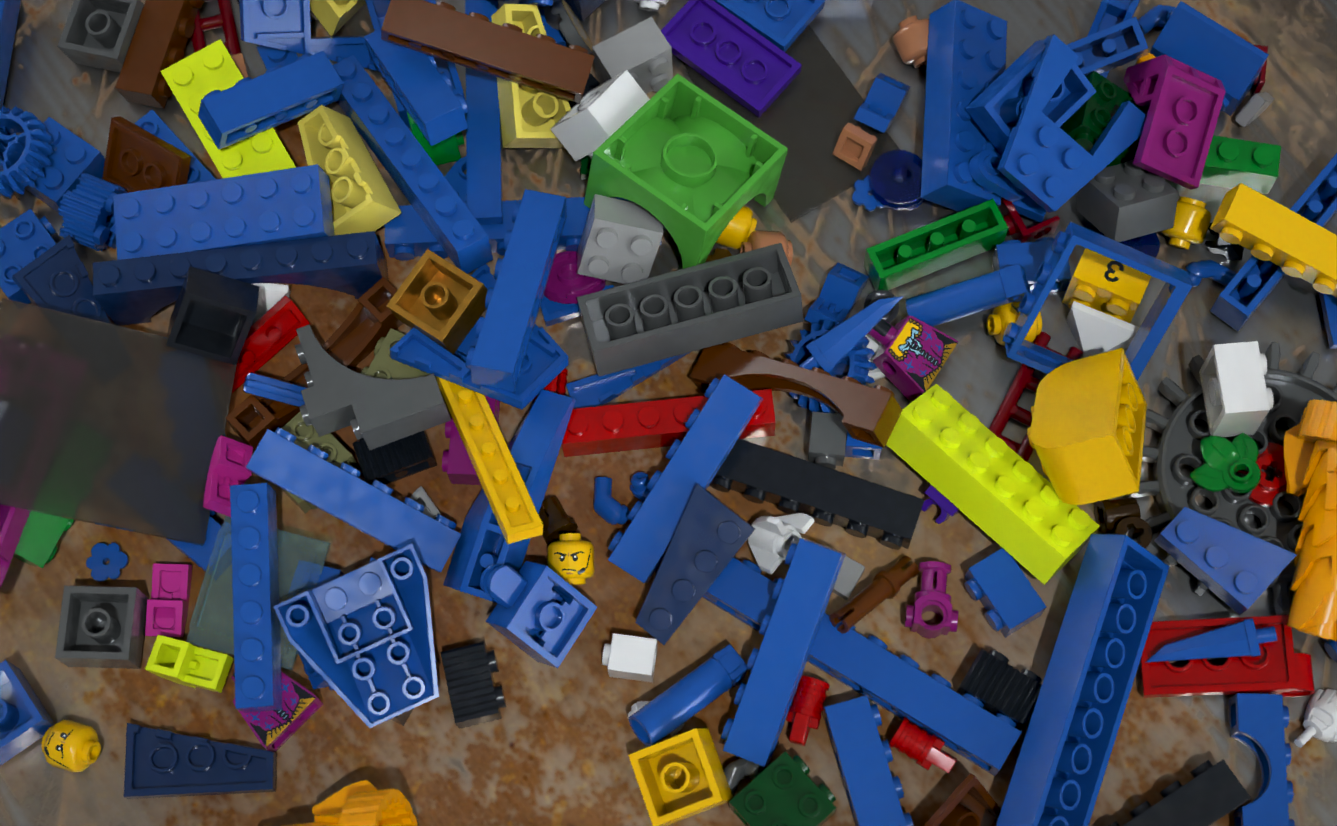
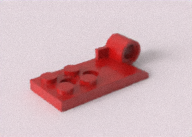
M1289 615L1152 621L1140 659L1143 698L1236 693L1279 694L1283 697L1312 695L1315 693L1311 655L1294 653L1292 628L1288 626ZM1253 618L1255 629L1274 626L1277 634V641L1259 644L1261 655L1254 657H1228L1227 662L1221 666H1214L1207 659L1190 660L1186 666L1181 668L1172 666L1169 661L1146 662L1165 644L1235 624L1245 619Z

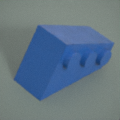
M1184 507L1154 540L1239 615L1250 608L1297 555L1187 507Z

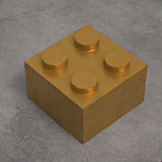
M427 249L386 307L399 321L410 328H416L454 354L485 311V299L488 289L477 279Z

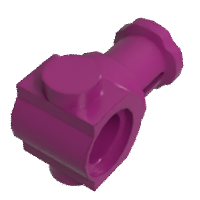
M938 561L920 562L918 569L922 572L921 590L915 593L914 606L906 605L904 627H911V632H917L922 637L928 639L947 635L948 632H956L958 610H952L951 596L946 593L947 574L951 573V565ZM933 578H935V587H934V588H933ZM928 611L935 612L939 616L941 623L936 626L927 625L922 619V614Z

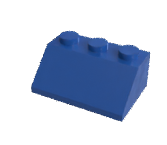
M1180 1L1150 51L1155 57L1165 54L1221 80L1226 92L1220 111L1230 116L1252 89L1269 54L1183 1Z

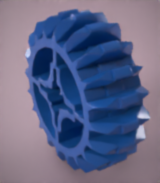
M4 106L0 109V170H3L0 171V196L3 195L8 198H12L14 192L24 195L27 185L36 188L34 180L37 177L46 178L42 170L44 167L52 166L47 157L55 153L50 145L53 139L47 132L46 125L41 120H38L33 113L24 111L16 106L12 110Z
M824 320L823 325L817 322L811 323V332L805 329L800 330L802 340L790 341L795 349L793 353L788 352L784 355L787 359L800 365L812 355L806 348V345L832 330L843 321H837L835 324L834 321ZM864 337L835 366V369L829 373L831 376L841 379L844 376L852 377L862 385L875 382L872 377L868 376L869 371L876 369L877 366L875 363L868 361L875 353L873 349L866 348L870 342L867 337ZM789 393L792 398L799 399V406L805 409L809 408L811 412L833 414L836 412L815 399Z

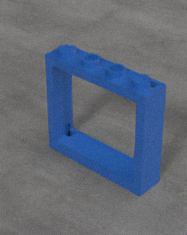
M1070 222L1065 232L1059 231L1052 244L1053 254L1048 263L1043 262L1040 265L1035 276L1037 284L1032 293L1027 292L1022 298L1018 310L1020 312L1018 319L1015 323L1010 322L1004 332L1002 341L1005 342L1006 356L1046 374L1065 363L1074 361L1024 339L1075 245L1078 244L1166 282L1125 352L1135 378L1138 381L1193 286L1189 274L1185 270Z

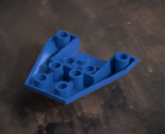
M413 544L407 545L372 563L273 606L288 641L369 728L439 697L428 577Z

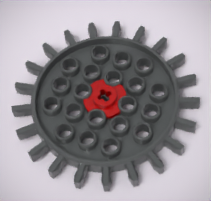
M1271 342L1265 353L1267 373L1264 375L1266 388L1270 387L1272 390L1275 405L1270 409L1264 422L1261 423L1255 434L1248 435L1254 438L1260 446L1256 463L1261 471V479L1257 487L1250 492L1244 493V496H1235L1228 488L1218 492L1208 491L1194 483L1191 478L1184 477L1178 469V465L1188 464L1195 470L1206 463L1202 457L1200 443L1202 438L1210 436V432H1200L1194 424V421L1197 419L1208 422L1199 373L1204 360L1200 355H1197L1188 364L1192 374L1200 384V387L1189 395L1168 377L1161 381L1158 390L1175 404L1177 408L1170 419L1150 409L1146 410L1145 426L1161 433L1156 448L1143 445L1142 461L1153 463V480L1140 481L1139 492L1126 495L1127 497L1136 498L1156 496L1161 514L1145 520L1149 524L1152 533L1167 527L1184 507H1187L1295 553L1297 545L1295 533L1301 532L1303 522L1298 521L1306 492L1299 497L1286 493L1284 437L1277 433L1275 425L1284 424L1291 429L1300 424L1304 408L1307 407L1309 400L1337 402V383L1333 390L1312 379L1319 365V353L1313 351L1303 362L1300 374L1279 369L1281 357L1279 343ZM1237 436L1223 437V438H1226L1227 440H1229V441L1232 443V441H1233ZM1245 470L1235 473L1238 477H1245L1248 474ZM1265 472H1267V473L1269 474V480H1270V481L1266 480V473H1265ZM1203 495L1209 498L1212 503V509L1203 510L1198 507L1195 497ZM1285 500L1289 502L1293 507L1294 513L1292 515L1282 513L1278 509L1277 501ZM1245 514L1256 515L1261 521V528L1255 529L1248 526L1245 521ZM1168 553L1163 560L1164 563L1170 566L1169 568L1179 563ZM1294 559L1268 586L1273 589L1274 608L1277 616L1286 615L1290 612L1291 599L1288 587H1291L1296 569ZM1197 580L1195 593L1202 596L1209 588Z

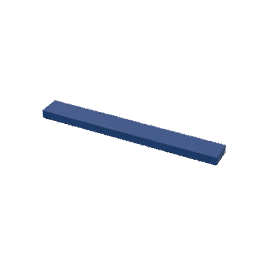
M465 0V14L469 15L471 12L479 13L488 17L489 22H492L491 16L499 9V1ZM466 67V104L468 107V112L466 113L468 126L466 129L467 208L480 225L503 223L501 121L497 77Z

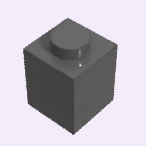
M812 412L808 451L809 462L830 469H835L836 466H843L847 429L841 422L843 417L840 414Z

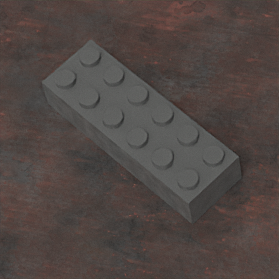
M781 243L577 297L582 324L598 377L803 322L802 296Z

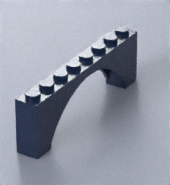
M375 231L93 263V296L116 326L150 323L151 317L157 311L178 299L189 266L249 284L288 283L310 285L353 295L355 299H359L382 277L389 281L388 264Z

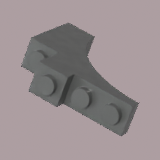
M310 325L296 329L300 343L295 345V349L301 364L307 363L309 371L304 373L309 388L301 390L305 404L299 406L306 426L313 425L319 437L351 425L356 439L364 438L369 450H373L451 420L434 373L424 377L401 380L381 379L363 375L348 369L333 359L321 347Z

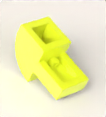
M157 635L145 670L181 685L222 693L234 658L227 654L196 647L189 642Z

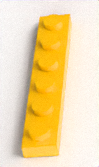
M437 377V383L506 543L510 544L543 535L542 521L485 395Z

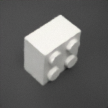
M625 70L590 90L581 99L580 104L576 103L550 130L575 161L587 155L592 159L593 152L650 99L628 70Z
M1258 341L1215 344L1199 371L1210 436L1232 437L1238 436L1241 433L1254 435L1261 423L1264 422L1270 409L1273 408V393L1270 387L1266 388L1264 375L1267 373L1266 356L1264 353H1260Z

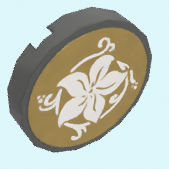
M565 0L553 2V6H550L551 12L554 16L559 14L562 19L559 22V28L569 45L581 46L589 51L588 54L593 55V45L570 6Z

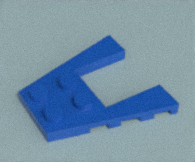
M239 0L242 41L300 54L310 53L313 55L324 51L329 60L340 62L354 54L363 68L377 70L370 59L364 36L311 37L310 0Z
M1055 34L1047 36L1045 39V50L1041 60L1036 63L1032 74L1034 79L1028 96L1023 98L1020 106L1022 112L1016 127L1012 128L997 169L1048 213L1057 211L1136 141L1142 134L1147 117L1132 102H1123L1090 152H1087L1049 119L1042 111L1079 58Z
M487 264L482 265L470 275L483 283L487 289L495 287L496 279L490 273V268ZM536 323L515 392L472 383L471 369L466 368L465 362L414 327L390 348V357L393 360L429 374L434 373V376L521 410L569 365L568 355L544 328H539Z
M605 285L603 290L613 288L614 285ZM543 295L540 309L546 327L581 316L578 303L562 304L551 301ZM689 353L600 377L596 374L568 383L566 387L569 396L576 399L574 409L603 406Z

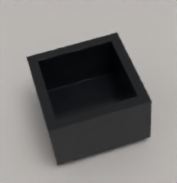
M189 266L169 321L166 346L236 365L257 313L259 286Z

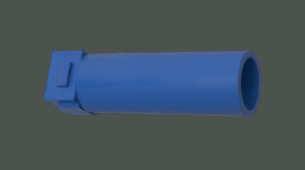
M1018 263L906 299V309L909 316H914L934 327L1011 302H1019L1027 292L1031 293L1025 268Z
M730 644L722 650L715 652L712 658L705 661L629 717V723L633 732L647 747L656 744L730 688L737 686L749 670L747 669V664Z

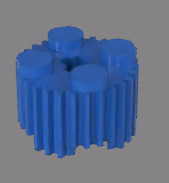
M82 173L81 177L78 178L80 184H77L76 189H73V191L67 190L63 194V200L60 201L61 205L58 211L59 215L63 216L62 220L64 222L62 226L64 228H60L59 236L65 238L70 235L73 242L99 252L104 249L106 250L107 246L115 249L117 247L116 235L110 231L115 223L113 195L127 193V191L121 186L90 174Z

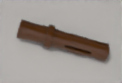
M903 556L887 571L882 570L877 573L871 584L830 615L831 624L835 627L842 622L843 624L837 630L842 634L847 633L851 627L884 600L894 598L906 582L918 575L919 569L917 564L914 562L909 567H906L912 559L908 556Z

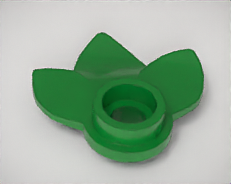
M1241 433L1232 443L1220 436L1202 438L1200 448L1203 460L1206 463L1190 473V478L1194 483L1212 492L1229 488L1237 493H1247L1257 487L1261 479V471L1256 463L1259 450L1256 442L1251 437ZM1240 470H1245L1248 472V474L1245 477H1238L1235 475V473Z

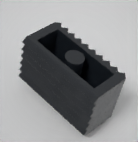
M425 431L373 450H369L364 438L360 439L359 442L353 443L365 481L372 485L374 480L386 485L437 466Z
M480 642L441 652L452 712L457 727L462 729L501 719L500 708L506 707V701L502 685L495 687L492 673L499 672L494 650L487 651L485 643Z
M981 649L956 692L962 696L967 693L976 697L984 704L983 709L995 716L997 713H1001L1009 717L1017 724L1015 728L1021 731L1034 711L1042 686L1040 684L1042 679L1030 670L1022 669L1020 672L1018 669L1008 665L1009 659L998 651L990 649L987 652Z

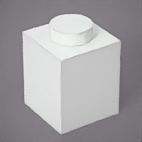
M613 633L611 644L605 643L602 658V665L608 666L609 677L653 683L658 650L657 639Z

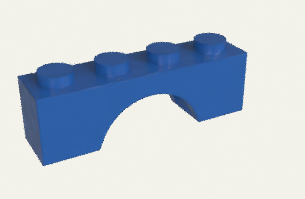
M1236 693L1228 700L1230 737L1245 744L1255 754L1261 767L1262 783L1256 798L1250 804L1234 811V826H1295L1294 820L1289 819L1288 806L1293 801V785L1291 781H1287L1286 766H1289L1291 762V747L1289 743H1285L1284 728H1287L1289 725L1288 707L1283 706V696L1279 694Z

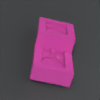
M222 435L217 439L208 470L203 508L231 517L230 485H243L251 476L252 472L247 470L246 466L253 454L252 446Z
M153 563L151 599H147L145 636L183 637L189 606L192 565Z

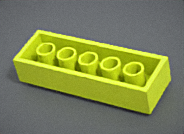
M221 39L161 71L222 178L296 168L273 128L218 150L198 117L201 99L206 94L214 90H226L244 79Z
M938 384L932 386L902 409L886 445L1042 584L1045 585L1083 548L1090 539L1091 534H1094L1100 527L1077 505L1062 502L1058 498L1052 484Z

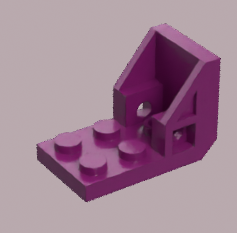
M1165 54L1127 67L1123 81L1135 103L1148 109L1133 164L1187 189L1198 188L1226 92L1222 81Z

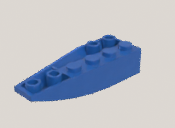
M543 389L508 445L538 515L576 401L572 397ZM482 488L465 517L460 532L461 536L456 544L443 585L495 602L480 587V578L483 571L488 566L497 563L508 565L516 572H519L531 538L510 544L506 543Z

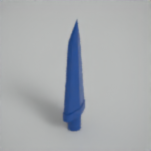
M904 296L878 299L818 339L812 340L806 345V348L812 355L801 363L799 367L811 370L813 367L819 368L821 366L828 373L833 371L835 366Z
M1253 618L1245 619L1235 624L1165 644L1146 662L1261 655L1259 644L1277 641V634L1274 626L1255 629Z

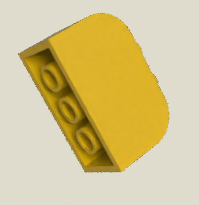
M1123 348L1065 363L1049 372L1037 387L1035 404L1031 406L1032 423L1031 427L1027 429V435L1032 448H1035L1041 460L1044 474L1049 477L1058 498L1064 503L1084 505L1139 492L1147 403Z

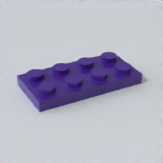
M689 0L661 30L672 48V54L758 117L768 109L802 71V64L714 0Z

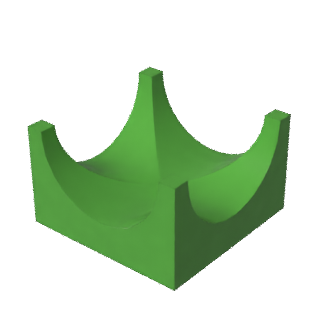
M677 73L593 152L584 205L591 208L595 194L624 198L640 205L654 215L671 234L680 251L683 269L706 262L710 251L721 233L747 202L754 198L756 202L766 207L773 200L788 148Z

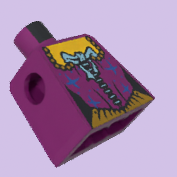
M909 315L899 321L894 327L882 318L868 333L882 344L874 356L873 362L910 401L915 400L928 390L958 343L954 338Z
M235 672L233 673V675H232V677H231V679H232L234 682H235ZM281 672L282 710L248 713L238 710L259 742L268 751L274 753L323 705L311 691L283 672Z

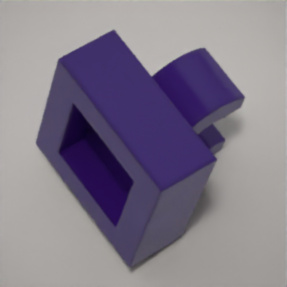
M932 485L925 491V494L930 498L924 501L921 510L925 512L933 504L938 505L941 509V515L936 519V523L940 524L946 521L950 515L954 516L961 512Z

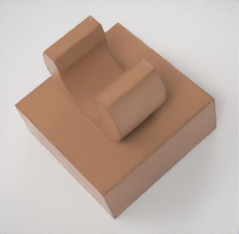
M848 122L841 131L832 155L861 171L867 165L878 139L876 136L861 130L859 126H854Z

